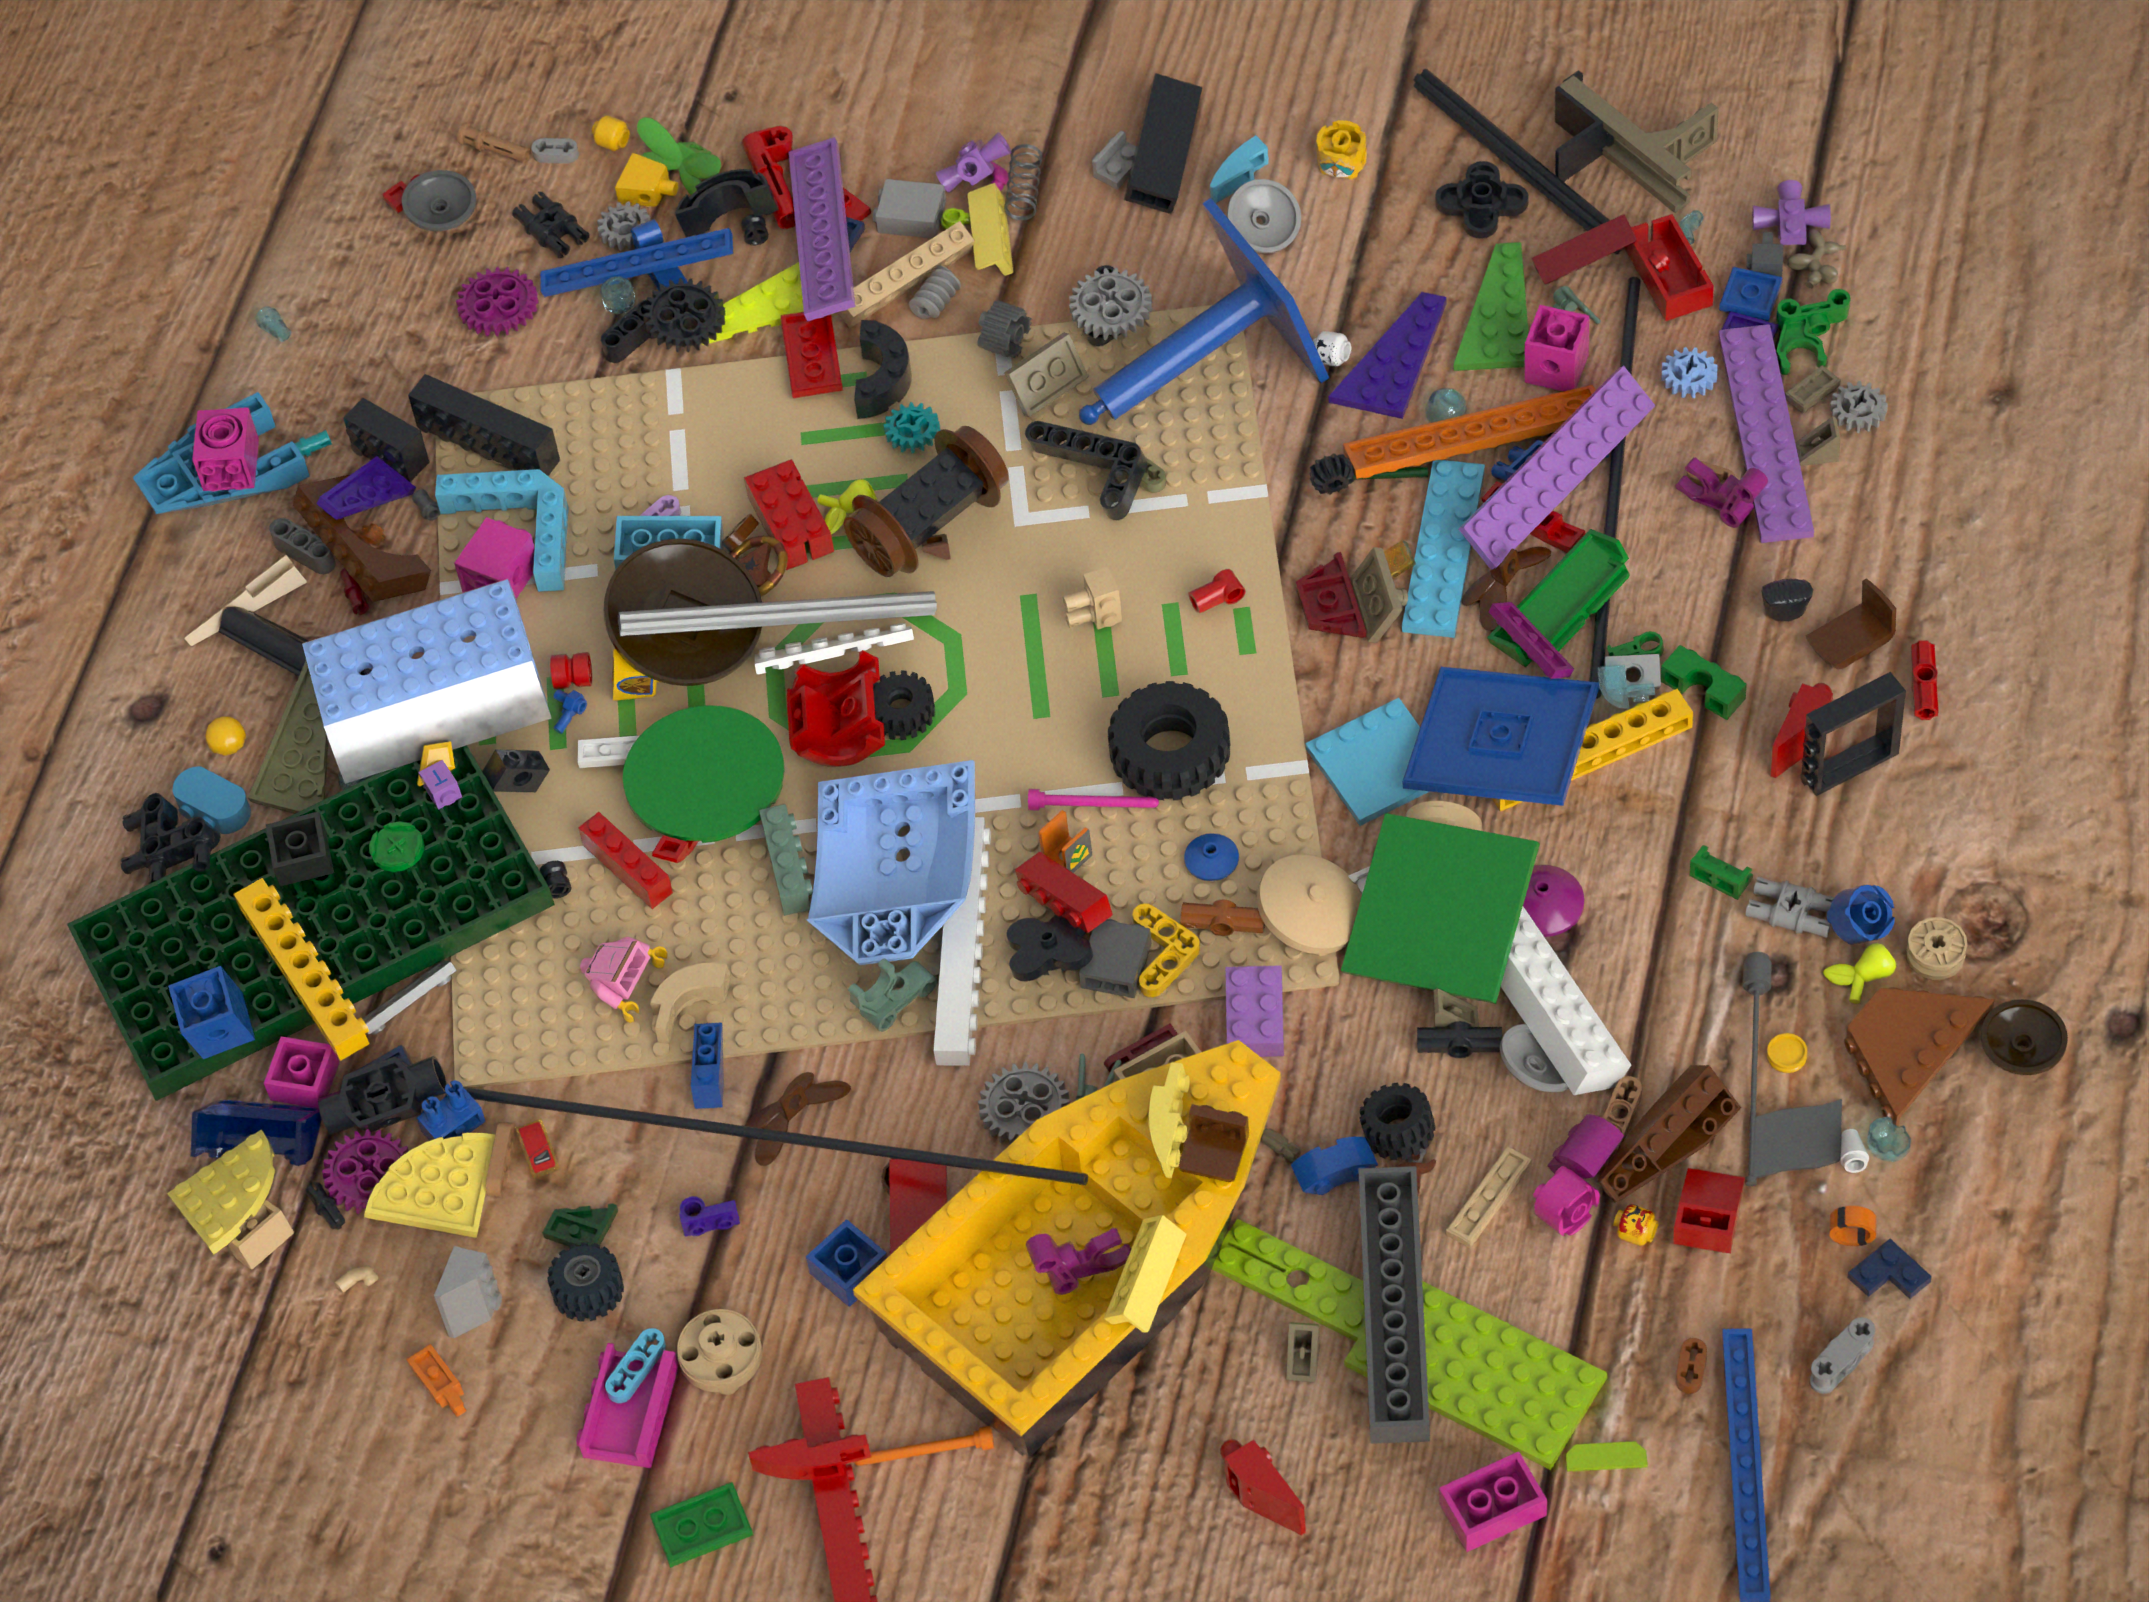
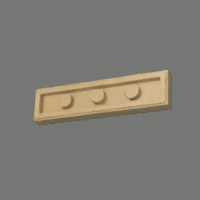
M1507 1146L1448 1226L1446 1235L1471 1248L1532 1165V1159Z

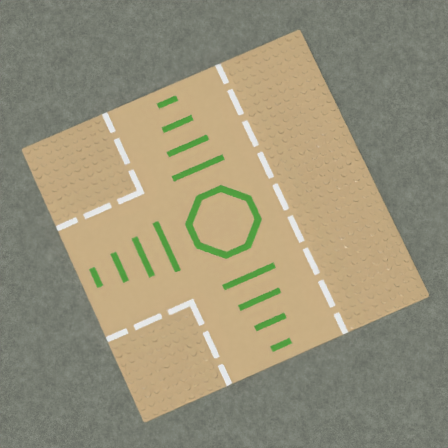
M1212 305L1149 312V320H1144L1143 327L1136 325V333L1128 330L1127 337L1120 334L1117 340L1113 339L1103 346H1093L1090 344L1088 336L1084 332V327L1077 328V321L1030 326L1029 334L1025 333L1023 335L1024 338L1021 340L1022 343L1019 344L1023 348L1016 358L1005 357L977 346L981 332L905 341L912 372L911 384L907 394L900 402L896 401L891 405L889 411L864 419H857L854 401L856 379L869 377L881 365L872 360L863 359L861 347L837 349L843 391L799 398L792 397L786 356L471 393L553 428L560 456V462L550 473L549 477L564 488L569 507L564 590L538 592L533 574L516 599L551 719L467 746L481 770L484 769L495 749L540 751L550 771L536 793H494L538 869L540 870V867L547 862L562 861L565 863L567 869L566 877L569 878L572 889L566 896L553 899L554 906L451 956V963L457 970L451 974L455 1080L461 1082L464 1089L689 1063L692 1062L694 1024L722 1022L723 1058L935 1033L943 925L913 959L890 961L895 966V973H899L911 962L917 961L933 974L938 981L935 989L928 996L916 997L897 1013V1018L889 1029L880 1032L861 1016L860 1010L850 1002V993L848 991V988L854 983L864 992L869 990L879 978L881 969L878 963L857 964L806 920L809 917L810 910L784 916L761 820L736 836L709 843L699 841L693 851L679 863L652 857V852L663 834L653 829H648L630 809L623 787L624 765L579 768L578 740L640 736L648 727L661 718L676 711L696 706H725L744 711L764 723L778 740L784 758L785 772L781 793L776 803L772 804L771 807L786 804L788 814H794L797 829L792 830L793 836L799 835L802 851L798 852L799 858H805L808 873L803 874L804 880L810 879L812 891L817 856L818 782L974 760L975 817H984L986 828L991 829V843L986 845L985 851H989V867H984V874H987L988 887L987 890H982V897H986V913H981L980 920H984V937H979V943H982L983 956L982 960H977V967H981V982L976 983L975 990H979V1007H974V1014H977L978 1018L977 1028L1226 999L1225 967L1282 966L1283 992L1337 986L1340 983L1336 952L1311 954L1296 950L1279 940L1266 925L1264 933L1234 931L1229 936L1215 935L1210 929L1187 928L1199 938L1200 953L1167 989L1157 997L1144 996L1139 986L1135 998L1083 989L1080 984V969L1062 972L1061 968L1048 971L1049 975H1042L1032 981H1019L1013 977L1009 966L1010 959L1017 951L1012 949L1006 935L1008 928L1014 922L1024 918H1035L1048 922L1055 915L1052 909L1046 905H1040L1035 898L1029 894L1025 895L1020 891L1017 886L1018 878L1015 869L1039 851L1041 852L1038 832L1061 810L1066 812L1068 831L1071 838H1074L1085 827L1090 831L1092 856L1074 874L1107 895L1113 913L1108 919L1129 925L1134 924L1132 916L1134 908L1143 903L1153 905L1179 924L1183 902L1213 905V902L1217 900H1229L1238 907L1258 908L1256 899L1257 889L1263 875L1272 864L1292 855H1312L1322 858L1244 330L1116 420H1113L1108 412L1105 411L1099 415L1098 421L1092 425L1082 423L1079 419V412L1083 406L1093 405L1099 401L1093 389ZM1063 332L1070 334L1089 377L1031 417L1024 416L1004 372ZM910 402H913L914 407H918L920 403H923L924 409L931 407L932 412L938 415L940 430L947 429L955 432L962 426L974 428L991 442L1002 457L1008 470L1009 481L1000 489V503L993 508H989L974 502L934 534L947 535L951 559L945 560L923 552L921 544L915 549L919 562L915 572L904 573L898 571L891 577H884L871 569L857 554L847 538L843 523L840 529L831 535L834 547L833 553L812 560L808 541L804 542L808 562L787 571L785 570L777 586L761 597L762 602L934 591L935 601L937 602L935 615L762 626L759 640L752 654L737 670L728 676L711 683L696 686H679L660 682L656 683V695L653 697L613 701L612 669L613 649L615 647L606 630L603 608L606 590L615 572L614 548L617 516H640L661 497L672 495L679 500L680 516H721L724 533L723 540L749 514H752L759 522V525L747 539L763 535L768 536L748 498L744 477L790 459L793 460L798 469L801 479H803L823 519H825L831 508L817 503L819 495L822 494L839 499L850 484L858 479H864L870 483L876 494L877 502H879L938 455L934 439L933 446L924 445L925 451L915 448L914 453H911L910 449H906L903 453L900 446L894 449L892 448V443L887 442L884 432L886 416H892V409L899 411L900 404H903L905 408L909 407ZM1042 421L1136 443L1146 458L1164 470L1166 486L1157 493L1148 492L1139 486L1127 516L1121 520H1112L1108 517L1100 503V496L1111 470L1038 453L1032 448L1026 438L1025 430L1030 423ZM435 435L436 476L443 474L517 471L515 469H508L494 460H487L471 450L466 451L455 443L445 442ZM509 508L507 511L491 509L482 510V512L472 510L456 511L454 514H440L438 516L440 600L462 593L454 562L486 517L495 521H503L508 526L516 529L526 530L531 534L535 547L537 509ZM723 545V550L730 553ZM754 547L745 551L742 555L739 556L737 560L742 559L743 557H745L746 555H748L749 553H751L759 547ZM771 547L767 569L772 574L777 567L778 557L775 550ZM1108 566L1119 589L1122 622L1116 623L1111 627L1097 629L1095 623L1089 621L1069 628L1065 619L1064 612H1066V608L1063 603V596L1084 590L1083 574ZM1231 569L1246 590L1244 597L1237 603L1227 604L1223 602L1200 614L1196 613L1188 593L1212 582L1214 576L1220 571ZM905 623L906 627L911 626L914 640L887 646L872 644V647L865 651L878 657L880 676L885 675L888 678L892 671H895L896 675H901V670H905L909 676L912 672L917 673L918 680L921 677L926 679V683L931 686L935 704V717H932L933 722L931 726L926 724L927 730L924 733L917 731V737L912 738L911 735H906V740H900V736H896L895 740L889 739L887 733L885 735V746L863 761L850 766L827 767L798 756L790 747L786 697L787 689H792L793 682L797 676L794 671L802 664L795 660L793 661L794 665L789 666V668L779 670L769 666L765 667L766 673L757 674L755 654H759V649L775 647L776 651L785 649L786 644L801 642V646L812 644L811 640L827 637V641L837 640V635L851 632L854 636L864 635V630L879 628L881 632L890 630L891 625ZM468 636L463 642H472L476 637ZM851 648L845 649V655L806 663L805 665L822 672H840L851 668L857 663L859 652L851 651ZM589 652L592 664V686L577 687L572 683L569 688L559 689L567 694L573 690L581 693L587 701V707L582 714L573 716L564 732L560 734L553 727L563 715L562 710L564 708L562 707L563 703L554 699V694L558 689H554L552 684L551 655L567 654L571 659L573 654ZM1165 681H1175V683L1179 684L1183 682L1189 683L1196 689L1201 688L1208 692L1209 697L1215 698L1227 715L1231 744L1229 761L1225 764L1223 774L1219 778H1215V783L1207 789L1203 788L1195 796L1190 797L1189 795L1182 797L1183 799L1174 801L1173 799L1159 800V805L1156 808L1045 805V808H1040L1039 811L1028 810L1029 789H1040V792H1045V795L1145 797L1138 794L1136 789L1128 788L1123 783L1122 778L1116 775L1113 763L1110 760L1108 727L1110 726V718L1113 712L1118 710V705L1125 698L1128 699L1131 693L1139 688L1144 689L1148 684L1156 682L1157 684H1162ZM899 699L892 702L890 706L898 709L904 708L911 701ZM1164 731L1151 737L1146 744L1157 750L1172 751L1184 747L1192 738L1183 732ZM597 812L606 817L669 875L673 893L655 908L651 909L583 846L578 827ZM910 826L902 827L898 832V836H906L910 831ZM1204 834L1224 835L1237 846L1239 862L1236 869L1229 876L1216 881H1206L1193 876L1186 868L1184 854L1187 846L1192 840ZM901 849L896 855L897 861L903 862L907 860L910 856V850ZM1062 852L1059 855L1061 860H1063ZM812 895L808 896V897H809L810 906H811ZM1141 915V916H1140V920H1143L1144 918H1147V919L1150 920V915H1148V916H1146V917H1143V916ZM1165 927L1159 931V934L1167 937L1172 935L1174 930ZM1092 931L1086 932L1082 937L1090 941ZM625 937H631L650 945L651 949L662 946L667 950V959H664L665 966L663 968L654 967L650 957L629 999L622 1000L625 1003L633 1001L638 1005L639 1014L633 1010L627 1012L634 1018L632 1023L624 1020L621 1009L617 1007L615 1010L592 991L589 980L580 968L581 961L584 958H592L600 944L615 942ZM1152 939L1144 970L1165 949ZM1182 943L1183 949L1186 947L1193 948L1192 944L1186 946ZM1167 960L1162 966L1165 969H1173L1177 966V963L1173 960ZM709 962L727 964L731 980L725 1002L700 1000L688 1004L680 1011L676 1018L670 1044L659 1043L656 1031L652 1029L654 1015L650 1004L659 985L674 972L693 964ZM1156 980L1152 983L1147 981V986L1150 984L1157 985Z

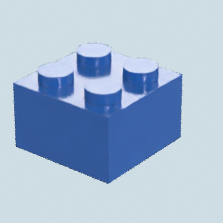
M846 1219L806 1256L809 1273L850 1307L858 1300L854 1296L853 1289L886 1260L888 1256L882 1248Z

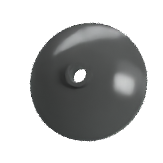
M435 170L419 175L407 185L402 195V207L407 219L415 226L428 231H445L458 227L470 218L477 202L476 192L472 183L463 175L448 170Z

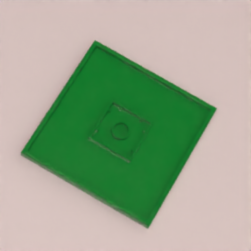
M1385 813L1341 971L1345 974L1434 991L1438 988L1454 996L1496 1004L1540 843L1534 840Z

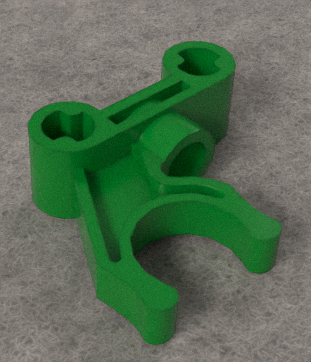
M1843 289L1832 290L1828 294L1827 301L1800 306L1793 299H1784L1778 304L1776 324L1779 325V329L1782 332L1776 355L1782 375L1790 373L1791 363L1786 355L1796 348L1809 349L1817 358V366H1826L1827 356L1824 352L1823 341L1817 336L1826 333L1830 329V324L1842 322L1848 317L1851 298L1847 291Z

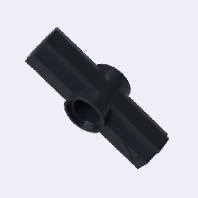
M1463 1021L1452 1022L1447 1027H1417V1053H1448L1449 1056L1454 1058H1466L1472 1052H1500L1502 1027H1472L1469 1023Z

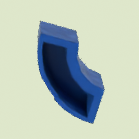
M1346 1137L1337 1139V1145L1323 1150L1318 1146L1295 1160L1291 1167L1303 1192L1324 1195L1332 1188L1341 1184L1359 1182L1358 1169L1375 1168L1378 1165L1366 1138Z

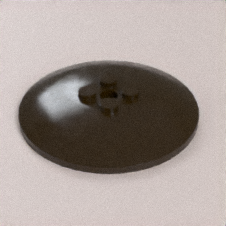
M668 539L640 548L628 556L615 570L605 594L604 621L613 646L621 657L634 669L662 683L696 686L711 683L728 676L737 670L752 654L762 630L761 626L620 636L618 616L619 612L762 602L758 587L747 569L729 553L702 541Z

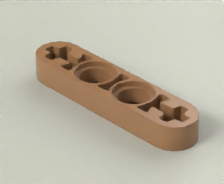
M1626 1076L1618 1081L1603 1119L1617 1127L1624 1134V1137L1597 1174L1602 1175L1608 1163L1623 1143L1641 1100L1642 1085L1635 1077ZM1629 1087L1634 1088V1091H1631L1628 1096V1101L1624 1100L1625 1090H1628ZM1615 1109H1624L1628 1115L1625 1118L1618 1119L1612 1115V1112Z

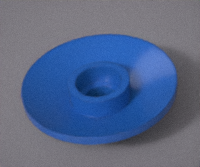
M1204 834L1189 843L1185 850L1184 861L1186 868L1193 876L1201 880L1216 881L1229 876L1236 869L1239 862V851L1235 843L1224 835Z

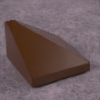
M946 534L931 536L922 544L923 552L945 560L951 559Z

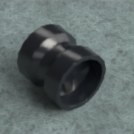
M558 860L550 861L540 867L539 871L546 881L553 899L564 897L571 891L570 880L566 877L567 869L565 863Z

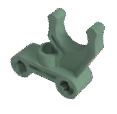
M884 958L878 963L881 969L879 978L869 990L864 992L855 983L848 988L850 1002L860 1010L861 1016L880 1032L889 1029L895 1022L897 1013L916 997H926L935 989L938 981L937 978L917 961L911 962L899 973H895V966Z

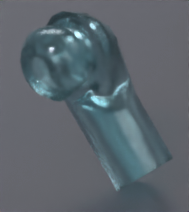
M1698 210L1692 211L1679 223L1690 245L1695 242L1693 232L1701 225L1704 219L1703 214Z

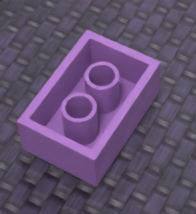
M1282 966L1225 967L1227 1044L1240 1040L1260 1057L1284 1056Z

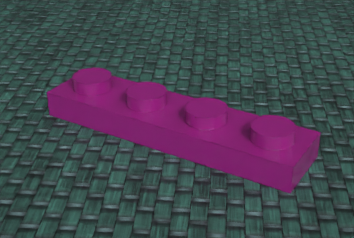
M1512 602L1492 604L1488 612L1496 620V623L1508 632L1512 640L1523 648L1528 657L1538 664L1547 677L1556 679L1571 676L1574 671L1572 665Z

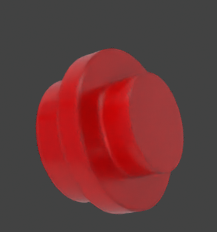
M1655 249L1651 251L1652 255L1648 257V260L1659 273H1662L1664 270L1666 272L1670 270L1668 264L1671 261L1662 250L1660 252H1657Z

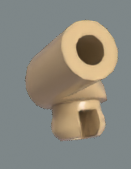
M371 1266L352 1268L336 1280L334 1284L341 1293H344L360 1280H363L366 1286L372 1285L378 1280V1275Z

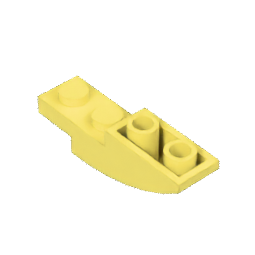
M1171 1062L1165 1086L1153 1085L1149 1106L1151 1139L1166 1178H1172L1174 1167L1179 1166V1149L1181 1142L1184 1143L1187 1137V1126L1183 1124L1181 1114L1183 1110L1182 1097L1184 1092H1187L1189 1089L1190 1078L1189 1075H1186L1183 1064Z

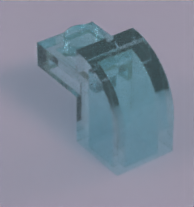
M1624 664L1596 667L1599 690L1602 696L1616 707L1629 708L1628 697H1633V702L1649 701V695H1655L1653 683L1627 686Z

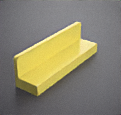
M992 183L967 194L972 238L975 240L973 244L975 266L980 270L996 264L1002 274L1006 276L1013 273L1007 214L1004 209L1005 197L996 184Z
M1160 1215L1143 1219L1104 1317L1112 1325L1129 1321L1143 1333L1148 1332L1186 1237V1233L1165 1216Z

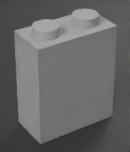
M886 179L884 188L880 189L878 193L879 206L878 208L875 207L873 211V222L877 223L878 233L934 238L937 236L941 216L946 205L944 185Z

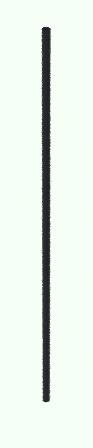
M467 1088L466 1090L474 1100L1086 1185L1088 1182V1174L476 1088Z

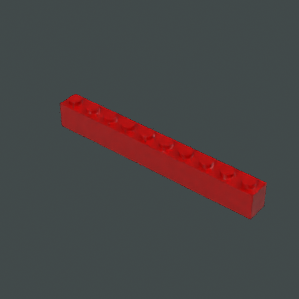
M829 1377L795 1384L804 1438H806L808 1448L815 1447V1445L821 1442L831 1443L843 1440L841 1439L840 1430H845L842 1412L836 1413L835 1405L840 1404L838 1388L831 1387ZM852 1463L844 1464L845 1475L812 1480L834 1602H878L877 1596H871L869 1587L875 1586L872 1569L865 1568L864 1561L870 1560L867 1542L861 1543L859 1534H863L865 1531L862 1516L856 1517L854 1509L860 1507L857 1490H851L850 1482L855 1481Z

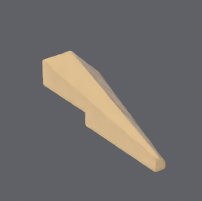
M284 552L279 556L278 561L262 570L260 575L219 607L218 612L209 619L203 620L201 625L184 636L190 646H193L219 631L222 614L227 607H240L254 612L307 583L306 579Z

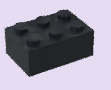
M362 398L343 417L346 433L351 442V449L357 455H363L370 460L378 456L409 482L430 463L421 431L367 399Z

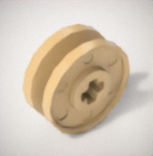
M1930 917L1919 921L1911 929L1906 948L1907 962L1912 970L1921 977L1931 980L1950 978L1956 975L1963 967L1968 946L1966 935L1959 925L1949 919Z

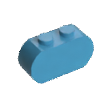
M201 766L192 767L180 773L173 783V794L179 807L178 810L185 818L191 820L195 817H202L221 834L234 833L243 828L249 821L251 808L244 789Z

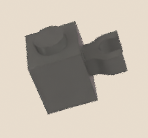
M1763 232L1762 244H1752V254H1747L1746 269L1782 277L1783 244H1773V232Z

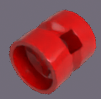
M589 652L573 654L571 659L567 654L551 655L550 668L554 689L569 688L572 683L577 687L592 686V664Z

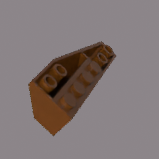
M1690 1065L1654 1103L1623 1141L1598 1180L1614 1203L1621 1201L1707 1146L1741 1109V1106L1710 1065Z

